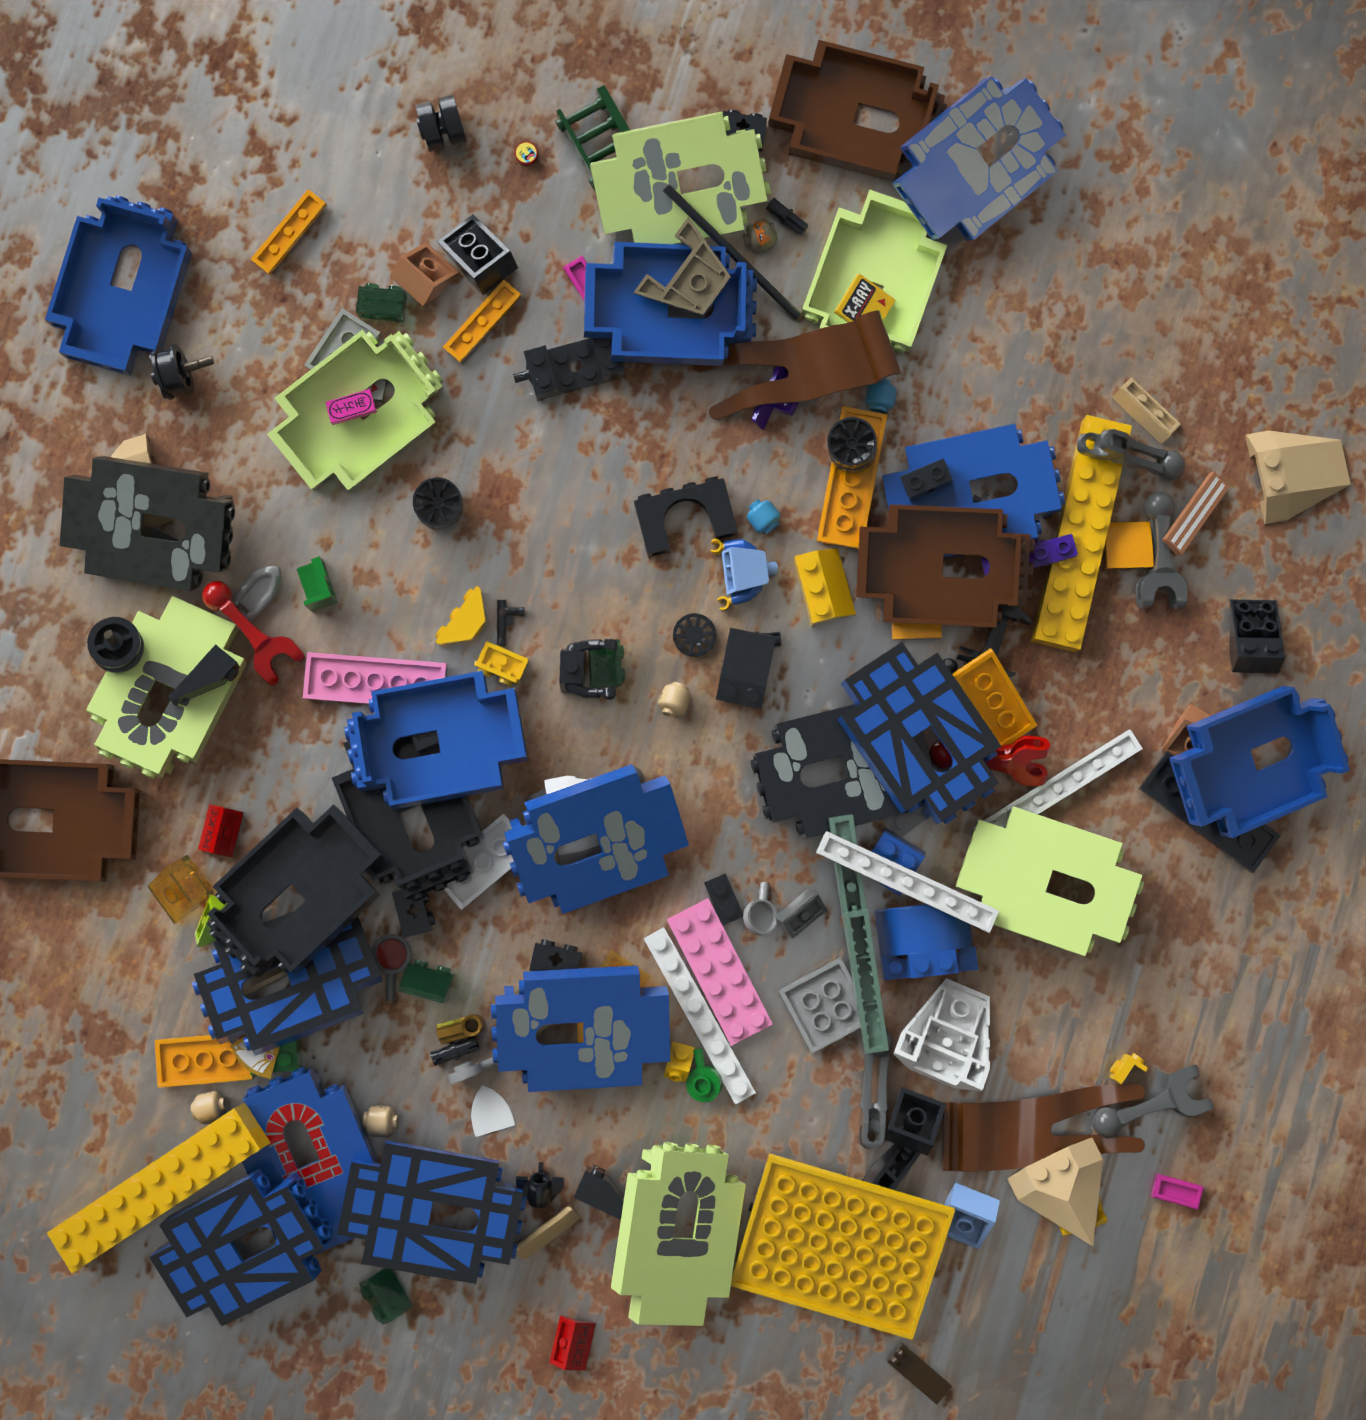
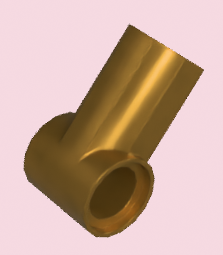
M471 1014L436 1024L438 1039L441 1044L478 1035L484 1030L485 1021L480 1015ZM471 1018L475 1019L479 1026L474 1032L469 1030L467 1026Z

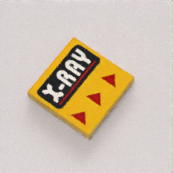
M857 274L834 313L848 323L855 321L856 318L865 313L879 310L884 320L895 299L863 275Z

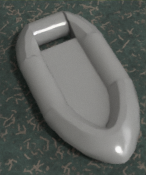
M268 566L257 570L248 577L232 597V601L237 606L241 603L250 611L247 615L239 609L250 622L258 618L275 598L281 582L280 568L278 566Z

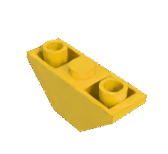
M478 586L474 590L470 588L463 597L465 602L460 608L456 607L450 614L449 618L451 621L446 627L443 625L436 633L435 637L437 639L435 642L440 647L474 642L486 626L487 619L483 592Z

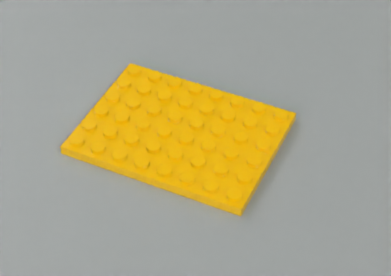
M769 1153L733 1269L731 1286L913 1340L955 1209Z

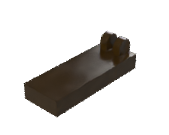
M902 1342L892 1356L886 1360L936 1405L952 1387L946 1379Z

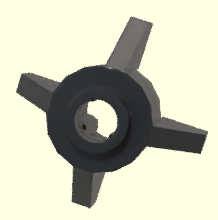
M539 1162L538 1172L532 1174L529 1180L528 1176H516V1187L523 1189V1196H527L526 1200L529 1205L535 1208H545L550 1205L564 1188V1178L552 1177L551 1181L549 1175L543 1172L544 1162Z

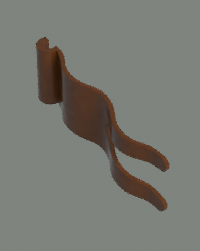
M879 310L865 313L852 322L820 328L787 339L743 342L729 345L728 358L724 359L722 366L693 365L694 370L699 373L741 365L785 367L789 372L788 377L785 379L751 386L712 406L709 409V415L715 420L755 406L809 401L853 388L874 385L884 381L886 377L902 374Z
M1112 1084L1015 1101L987 1103L943 1102L946 1103V1107L943 1113L942 1171L979 1172L1025 1168L1068 1146L1092 1137L1101 1154L1140 1153L1145 1148V1142L1141 1138L1118 1135L1112 1138H1104L1100 1135L1054 1136L1051 1128L1057 1122L1092 1109L1142 1099L1145 1095V1090L1139 1084Z

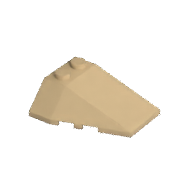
M1263 431L1245 435L1250 458H1256L1264 500L1260 502L1264 525L1287 521L1351 485L1341 440L1277 431Z

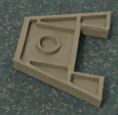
M688 217L675 234V238L691 248L692 252L674 277L664 287L647 274L633 293L704 316L730 281L731 276Z

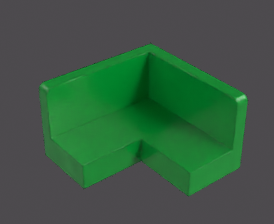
M320 556L311 559L312 563L297 568L307 598L303 602L305 607L311 612L338 603L326 566Z

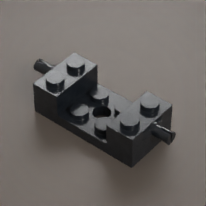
M587 338L547 349L546 345L523 351L526 359V371L513 374L515 383L529 380L533 385L537 401L626 377L623 362L611 361V339ZM572 361H578L582 364L578 372H572L569 369V364Z

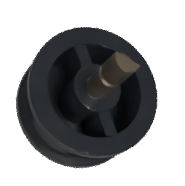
M177 344L171 345L170 350L163 352L154 350L149 354V360L153 367V372H151L152 381L155 385H159L163 398L168 400L174 399L176 394L182 392L186 394L193 393L194 384L191 371L215 364L212 355L187 362L183 351Z
M121 617L105 618L96 623L89 632L87 639L88 651L97 665L105 671L111 673L126 672L134 668L143 656V638L137 628L127 619Z

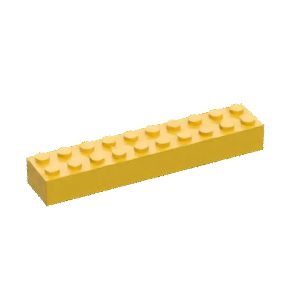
M1086 415L1081 422L1079 435L1083 433L1102 434L1104 430L1116 429L1126 432L1130 436L1132 426ZM1086 440L1088 449H1093L1095 446L1094 442ZM1077 444L1064 496L1065 505H1062L1055 538L1072 534L1078 556L1048 565L1031 638L1033 643L1075 653L1081 650L1123 464L1113 463L1110 460L1094 459L1082 455L1077 450Z
M244 1102L47 1232V1235L70 1272L74 1273L269 1145L270 1141Z

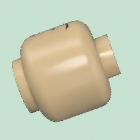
M677 682L666 685L658 700V706L663 710L662 714L668 718L685 715L692 700L689 688Z
M218 1091L199 1094L191 1104L193 1118L204 1125L213 1123L225 1115L229 1109L226 1097H222Z
M372 1106L364 1113L363 1129L367 1130V1133L372 1137H390L394 1130L399 1128V1115H395L394 1109L390 1106Z

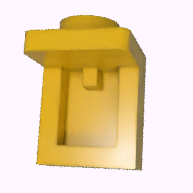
M672 1041L670 1062H667L664 1077L674 1082H686L695 1047Z
M1134 1053L1132 1056L1124 1054L1120 1061L1116 1060L1112 1065L1110 1078L1122 1084L1133 1066L1143 1072H1147L1149 1068L1143 1065L1145 1060Z

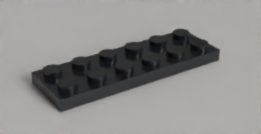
M1166 751L1138 789L1250 873H1254L1281 835L1264 824L1237 837L1229 838L1220 836L1216 821L1202 827L1190 824L1169 759L1174 755Z

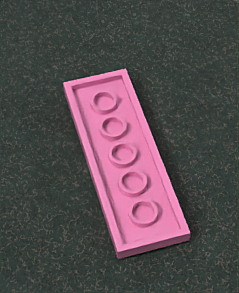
M307 652L303 699L369 704V699H372L371 691L445 678L447 663Z
M709 898L668 918L667 921L730 1045L732 1046L771 1026L772 1022Z

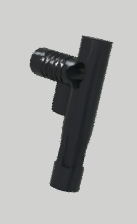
M497 600V646H506V625H513L514 615L525 616V607L509 608L506 607V600ZM501 608L506 610V613L500 615Z

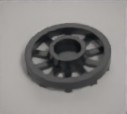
M697 613L687 614L676 623L673 630V640L677 649L684 655L690 657L703 656L715 644L716 629L712 621L706 616ZM690 618H697L695 626L692 625ZM700 618L706 621L702 627H699ZM687 620L689 628L684 627L681 623ZM710 625L712 632H703ZM678 627L684 630L686 633L677 634ZM713 635L712 641L709 642L704 639V636ZM677 638H686V640L680 645ZM704 642L709 646L703 650L700 643ZM687 643L691 644L689 652L683 649ZM694 645L698 646L700 652L692 653Z

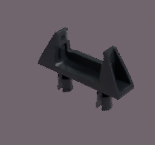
M998 604V608H1002V622H997V628H989L983 650L978 652L960 645L959 651L966 655L958 654L956 660L969 663L989 649L993 650L997 656L1007 626V620L1020 622L1028 626L1032 625L1033 621L1019 606ZM1004 669L1009 677L1016 675V672Z

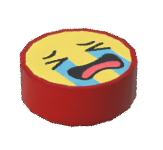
M526 141L518 144L515 149V157L518 163L523 166H530L536 162L538 152L533 143Z

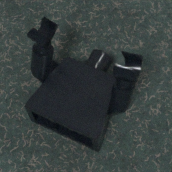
M589 639L568 644L566 649L562 648L560 650L559 677L561 693H570L582 698H601L603 696V699L606 700L614 699L616 696L615 686L604 689L584 687L586 650L599 651L604 648L617 651V641L615 639H604V641L601 639Z

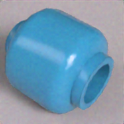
M889 379L869 385L865 398V403L869 410L882 414L892 410L895 405L897 388L891 384Z
M758 499L748 507L750 512L747 514V520L757 533L764 532L768 534L780 525L781 514L770 500L761 502Z

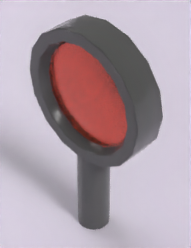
M391 934L378 939L372 948V954L378 969L386 973V1001H395L396 973L405 970L412 958V950L408 941L399 935Z

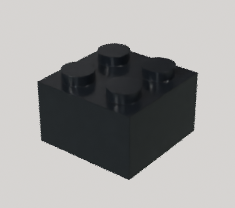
M901 1087L885 1130L884 1140L928 1156L934 1145L946 1103Z

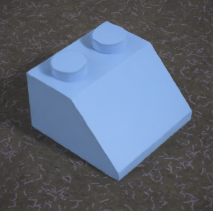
M955 1183L944 1204L955 1209L947 1237L979 1249L996 1222L1000 1200Z

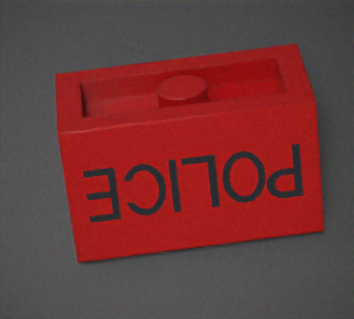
M209 804L198 850L233 857L244 812Z
M560 1316L549 1363L563 1370L585 1371L596 1323L577 1321L568 1316Z

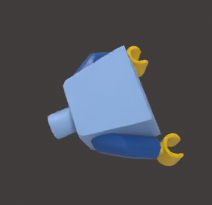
M713 539L710 542L711 544L720 545L717 550L710 551L714 555L722 553L727 595H731L730 598L720 596L717 601L722 599L727 601L726 607L719 608L720 610L729 609L731 604L738 605L751 601L762 591L763 585L769 583L768 576L777 575L778 573L777 563L775 561L766 562L765 552L758 550L756 546L744 539L725 540L724 543H721L718 539Z

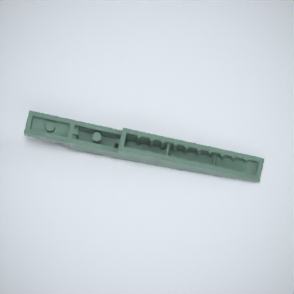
M852 814L828 818L830 833L857 845ZM835 862L834 867L864 1051L865 1054L888 1051L889 1047L862 874Z

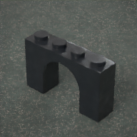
M718 476L707 478L705 483L698 485L695 482L684 484L682 489L673 490V488L663 489L660 491V494L651 496L650 493L643 494L637 497L638 500L634 501L648 558L670 552L664 519L669 509L681 502L696 503L706 511L714 539L720 540L736 536L738 533L724 478L718 479Z

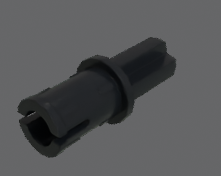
M775 197L767 205L766 210L781 220L782 225L786 224L799 235L806 232L808 224L795 215L793 209L789 210Z

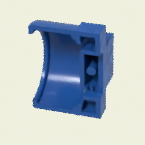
M927 904L875 910L883 980L920 978L978 970L971 924ZM897 955H906V959H899Z

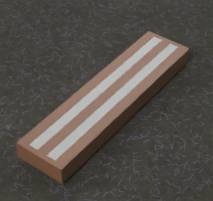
M1215 472L1208 474L1162 539L1177 556L1184 553L1229 489V486Z

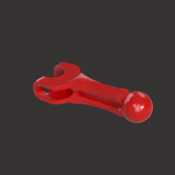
M213 581L204 587L202 592L204 604L211 610L221 611L242 630L255 650L254 669L269 685L275 686L279 681L278 675L271 667V660L276 654L285 653L297 662L305 658L304 653L292 639L285 636L270 637L253 625L239 610L235 602L232 601V591L226 583Z
M1023 736L1018 738L1013 744L1002 745L995 750L998 755L987 762L984 760L989 769L1009 774L1021 785L1042 786L1048 779L1047 770L1043 765L1031 761L1046 758L1050 752L1051 745L1043 737ZM937 740L931 745L929 750L932 764L941 769L952 767L951 755L941 740Z

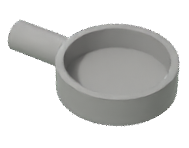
M761 882L759 899L750 902L745 907L743 913L746 928L755 935L769 934L778 924L775 919V915L778 914L777 910L768 901L770 883Z
M493 1057L476 1064H472L469 1061L454 1067L455 1072L447 1076L450 1084L495 1067L498 1063H493Z

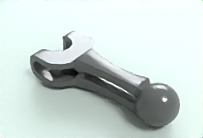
M1116 429L1104 430L1102 434L1083 433L1079 435L1077 440V450L1082 455L1094 459L1110 460L1113 463L1135 466L1152 474L1159 475L1165 480H1175L1185 470V460L1180 453L1142 444L1131 438L1128 433ZM1087 439L1094 442L1095 446L1091 450L1086 446ZM1129 450L1156 459V463L1134 456L1129 453Z
M1155 492L1146 499L1144 506L1145 512L1150 518L1154 567H1150L1148 573L1140 578L1136 584V604L1140 609L1151 607L1154 603L1156 590L1161 589L1167 594L1171 608L1183 609L1187 604V582L1183 576L1174 570L1170 548L1162 541L1169 531L1175 504L1172 497L1167 493Z
M887 1029L889 1050L864 1054L863 1087L859 1103L861 1114L858 1139L860 1145L866 1149L881 1146L885 1139V1112L888 1109L887 1077L890 1061L888 1053L893 1046V1038ZM874 1057H879V1082L876 1103H872L871 1084ZM869 1131L875 1133L874 1142L869 1141L867 1138Z
M1192 1065L1171 1073L1166 1080L1164 1091L1144 1103L1120 1110L1110 1107L1099 1109L1092 1119L1095 1132L1101 1137L1112 1138L1120 1133L1123 1125L1149 1113L1174 1110L1181 1116L1193 1117L1213 1109L1214 1104L1211 1099L1207 1098L1196 1101L1191 1099L1186 1092L1188 1081L1200 1074L1198 1066Z

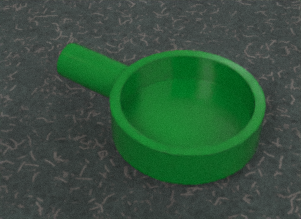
M697 1048L693 1050L696 1068L688 1075L686 1088L694 1100L705 1103L714 1100L720 1094L723 1082L716 1069L705 1065L703 1049Z

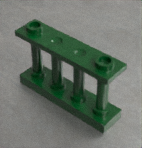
M605 85L596 89L597 98L595 102L567 117L564 116L561 109H558L556 111L557 119L555 120L560 132L565 131L589 173L590 178L588 180L594 191L595 186L590 164L616 152L614 142L589 156L586 155L581 145L610 129L612 131L616 130L617 133L630 131ZM598 110H605L608 115L607 121L576 137L570 125Z

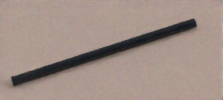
M670 184L666 186L663 192L719 246L726 247V253L736 263H747L746 270H753V278H757V283L794 320L802 314Z

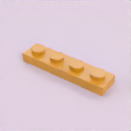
M308 189L254 254L251 261L268 275H271L327 207L326 202Z
M503 280L448 340L443 349L461 364L522 297L521 294Z

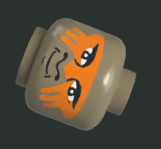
M766 219L749 223L746 226V233L742 234L745 246L751 247L755 253L772 248L775 245V241L778 240L773 222L769 223Z

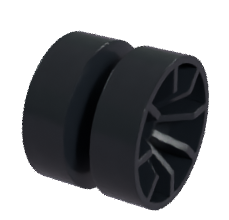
M453 94L438 98L439 112L435 111L430 100L415 104L418 113L416 121L422 141H426L429 152L444 148V134H447L452 146L467 142Z
M847 417L839 420L830 429L827 445L829 457L835 467L846 473H859L872 465L877 455V438L873 427L867 421L857 417Z
M434 477L423 481L416 488L413 495V508L417 517L425 526L435 530H443L452 527L458 522L463 512V500L460 491L454 483L445 478Z

